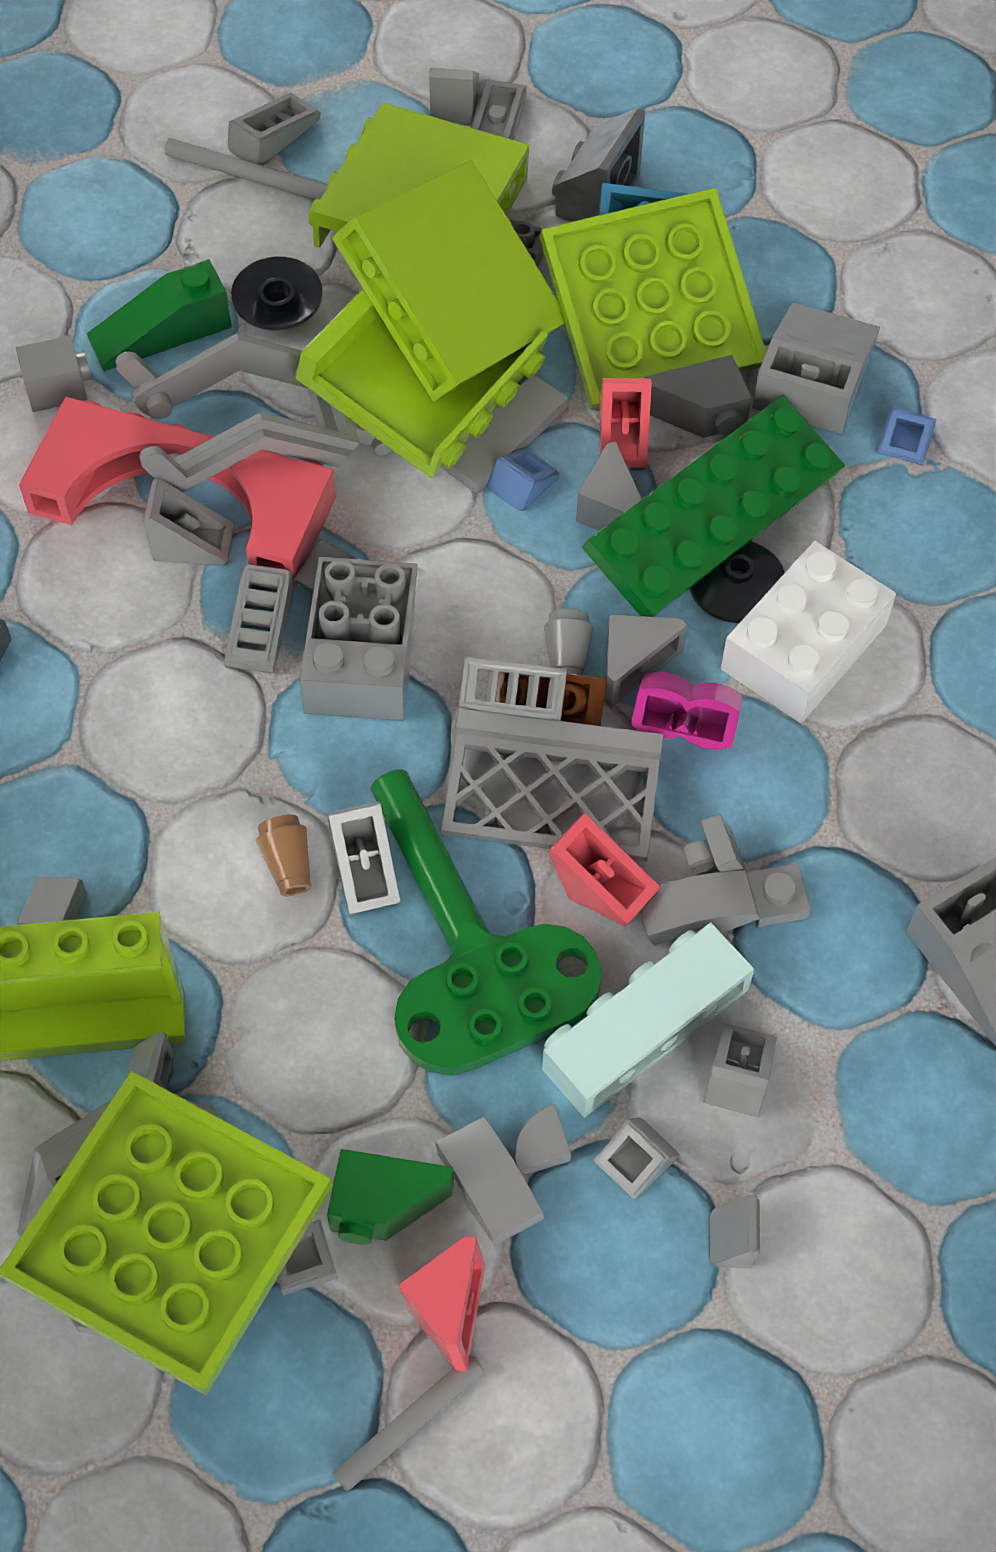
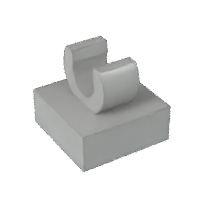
M717 814L702 820L701 824L707 840H699L683 848L690 868L694 867L696 875L713 873L717 869L720 872L746 871L734 834L722 815Z

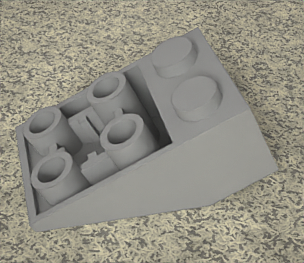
M792 302L771 339L758 372L752 408L762 411L784 395L811 426L842 434L880 327Z
M331 557L318 558L300 675L304 714L404 721L410 672L417 563Z
M995 857L919 903L915 908L906 933L996 1046Z

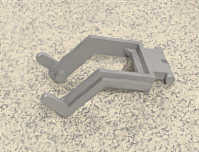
M239 333L230 336L160 376L134 352L121 353L115 360L119 374L135 388L133 397L137 408L154 419L168 417L172 413V407L238 371L307 388L295 379L302 350ZM307 388L319 426L259 412L184 454L173 453L168 455L162 448L151 446L142 450L139 457L142 467L155 479L160 478L184 492L262 449L335 467H341L359 444L373 447L375 454L378 456H385L392 450Z

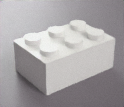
M814 540L727 636L721 670L802 724L887 626L897 593Z

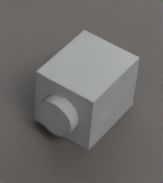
M71 335L16 347L23 381L33 412L61 406L65 396L81 401L87 400L83 381L91 380L92 377L85 352L75 353Z

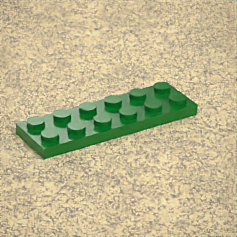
M782 395L590 537L582 546V549L640 616L654 617L723 564L730 556L741 550L835 477L846 465L791 402Z

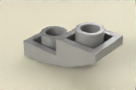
M745 870L708 873L660 884L658 891L641 909L647 937L654 946L680 937L689 930L696 931L704 928L710 922L720 933L760 919L749 877Z
M485 1117L435 1141L439 1158L445 1166L453 1167L454 1179L465 1194L468 1209L493 1245L544 1219L543 1212L527 1182Z

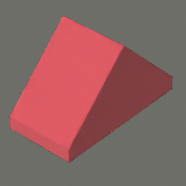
M603 378L599 399L600 455L606 444L616 441L628 468H647L651 379Z
M583 813L548 851L568 898L623 926L631 922L660 888L586 813Z
M470 1236L460 1239L398 1285L412 1317L454 1370L467 1372L485 1271V1262L477 1237Z

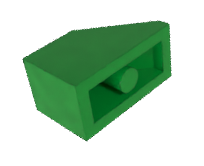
M341 1149L327 1211L330 1232L338 1233V1238L353 1244H371L372 1239L387 1241L452 1196L454 1188L453 1167Z

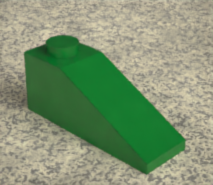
M210 259L166 273L87 333L90 345L103 372L117 368L115 360L121 353L134 352L143 359L232 328L227 293Z

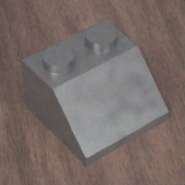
M636 108L598 124L593 128L585 142L579 141L577 143L570 165L566 171L560 170L552 186V195L556 196L555 216L570 222L599 216L602 183L634 186L640 176L645 110Z

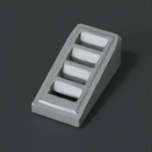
M290 92L229 121L228 149L240 159L264 165L318 122L321 112Z
M250 564L244 566L224 658L225 666L274 673L295 592L293 576L289 570ZM253 605L274 608V611L269 612L251 609V607ZM253 625L270 628V631L268 632L262 630L248 629L246 628V626ZM246 642L266 645L267 647L266 651L241 648V644Z
M465 657L459 708L561 721L567 669ZM479 669L489 671L485 701L475 700ZM499 672L509 673L505 703L495 702ZM519 675L529 676L526 706L516 705ZM540 677L550 678L546 708L536 707Z

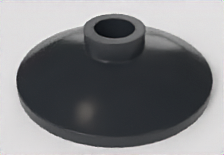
M282 256L267 257L249 264L236 276L231 289L232 303L237 314L248 324L265 330H285L303 324L317 312L323 296L321 280L309 265L300 260Z
M751 541L690 588V592L698 606L712 617L726 622L740 623L785 574V571L778 558L770 550ZM732 570H740V571H743V572H745V573H744V574H737V573H734Z

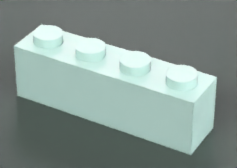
M711 922L697 933L689 930L682 934L671 945L669 949L670 954L657 964H654L653 961L644 963L631 975L628 980V986L615 996L608 992L599 997L587 1010L586 1014L588 1016L573 1028L569 1024L560 1027L545 1042L542 1070L583 1118H586L749 990L754 968Z

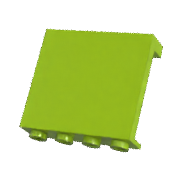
M383 102L374 117H369L365 121L362 135L357 143L349 146L344 163L339 171L332 172L328 180L327 189L321 199H315L311 205L308 222L310 226H313V244L315 247L320 248L331 230L338 232L353 217L471 159L507 216L527 181L529 144Z
M472 159L353 217L332 237L433 402L447 395L472 377L530 345L542 331L550 335L565 324L557 298Z
M362 289L301 352L295 379L432 479L443 466L451 469L457 463L466 449L464 442L471 435L475 438L482 435L493 418L491 412L498 405L505 408L512 401L520 388V385L517 383L524 375L531 379L538 372L546 359V356L541 352L548 334L542 331L530 345L472 377L447 395L433 402L364 289Z
M160 912L0 927V1061L132 1049L156 1032L166 1033L171 1045L187 1043L185 991Z

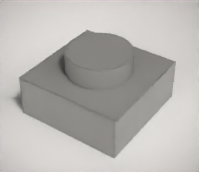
M798 863L747 872L760 919L755 920L757 928L809 919L811 908Z

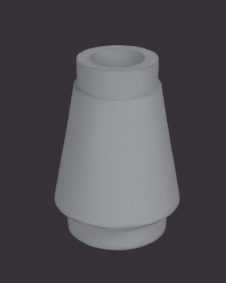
M578 609L555 610L549 614V622L544 625L550 667L567 669V673L582 675L593 633V626L589 623V616L586 612Z

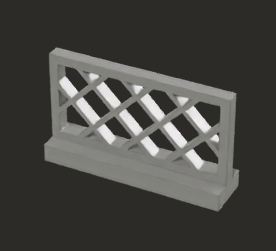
M459 708L441 834L551 849L563 835L554 822L577 807L582 814L586 813L613 841L614 839L605 829L625 814H628L641 830L639 846L616 844L633 860L647 862L664 734ZM465 749L487 752L497 766L474 781L463 767ZM499 754H506L511 756L503 760V758ZM524 757L537 758L548 772L528 787H525L510 767ZM550 760L561 761V763L554 766ZM575 763L589 765L599 778L579 794L573 790L561 775ZM601 767L613 769L606 773ZM626 770L648 773L646 789L630 801L627 800L612 781ZM504 773L519 793L496 809L481 788ZM462 777L468 786L459 792ZM554 779L570 800L550 815H547L532 794ZM606 786L621 807L599 822L583 801ZM472 794L477 796L490 813L475 825L454 822L457 805ZM525 800L541 821L527 831L513 830L503 815ZM644 801L643 816L641 817L635 807ZM496 821L501 828L488 826ZM548 828L553 835L541 834L540 832Z

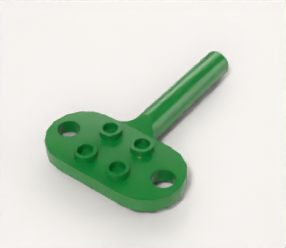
M403 769L393 770L377 778L371 785L370 790L376 802L380 801L383 816L451 952L448 960L424 971L409 981L397 1000L394 1016L399 1045L409 1059L431 1073L456 1075L475 1070L548 1038L560 1027L566 1024L572 1027L588 1016L586 1014L587 1010L599 997L602 969L597 952L584 936L565 926L551 924L524 928L505 936L491 934L487 930L407 771ZM571 956L581 959L586 964L587 969L582 975L573 978L561 974L557 969V964L563 958ZM430 1020L436 1023L440 1032L433 1040L420 1042L411 1037L409 1029L417 1021Z

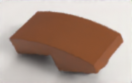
M499 672L495 702L505 703L509 673ZM567 673L561 721L601 726L607 678ZM519 675L516 705L526 706L529 676ZM540 677L536 707L546 708L550 678Z

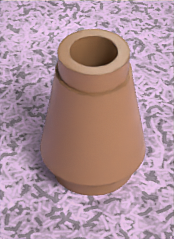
M292 814L276 816L258 825L260 836L257 837L256 843L276 885L279 887L281 896H294L310 890L312 886L309 879L310 869L306 826L300 825L298 816Z

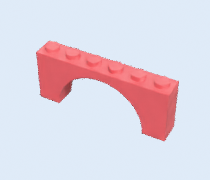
M65 396L19 483L27 512L72 525L82 509L102 491L123 480L148 474L142 467L139 457L141 451L145 448L156 446L162 448L168 455L173 453L184 454L210 440L213 436L191 431L179 424L169 425L147 419L138 413H125L106 408L94 401H81ZM262 449L208 478V480L220 485L236 497L251 518L252 528L246 546L248 564L289 570L294 580L312 553L335 501L333 469L324 467L315 461H301ZM293 581L294 588H296L297 583Z

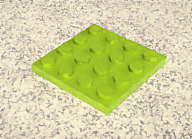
M717 188L541 229L539 238L591 410L599 408L603 378L644 379V376L733 355L740 372L761 367L766 355V349Z
M131 1071L0 1267V1276L7 1282L207 1396L333 1186L332 1180Z

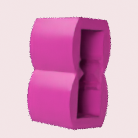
M646 673L643 675L638 690L631 725L638 731L664 734L663 738L682 736L688 742L706 749L721 750L731 748L743 696L738 691L723 684L699 683L693 685L685 678L673 673Z

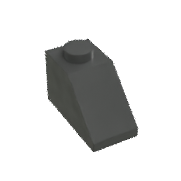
M733 355L644 376V379H651L652 382L650 416L702 438L717 434H730L748 421L752 397Z

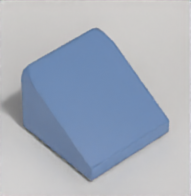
M891 407L877 453L923 465L937 419Z
M523 448L497 458L487 487L514 508L522 511L557 480L560 473Z

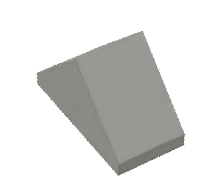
M430 68V116L460 125L471 126L475 114L479 73L469 70Z
M616 441L606 444L578 492L576 522L598 531L642 500Z
M156 478L153 480L144 518L153 561L212 566L226 564L234 523L162 479Z
M609 615L605 702L611 708L640 686L644 674L657 672L684 650L687 624L681 618Z
M380 801L327 813L332 849L349 915L401 903Z
M724 1023L704 1103L758 1117L769 1082L777 1037Z

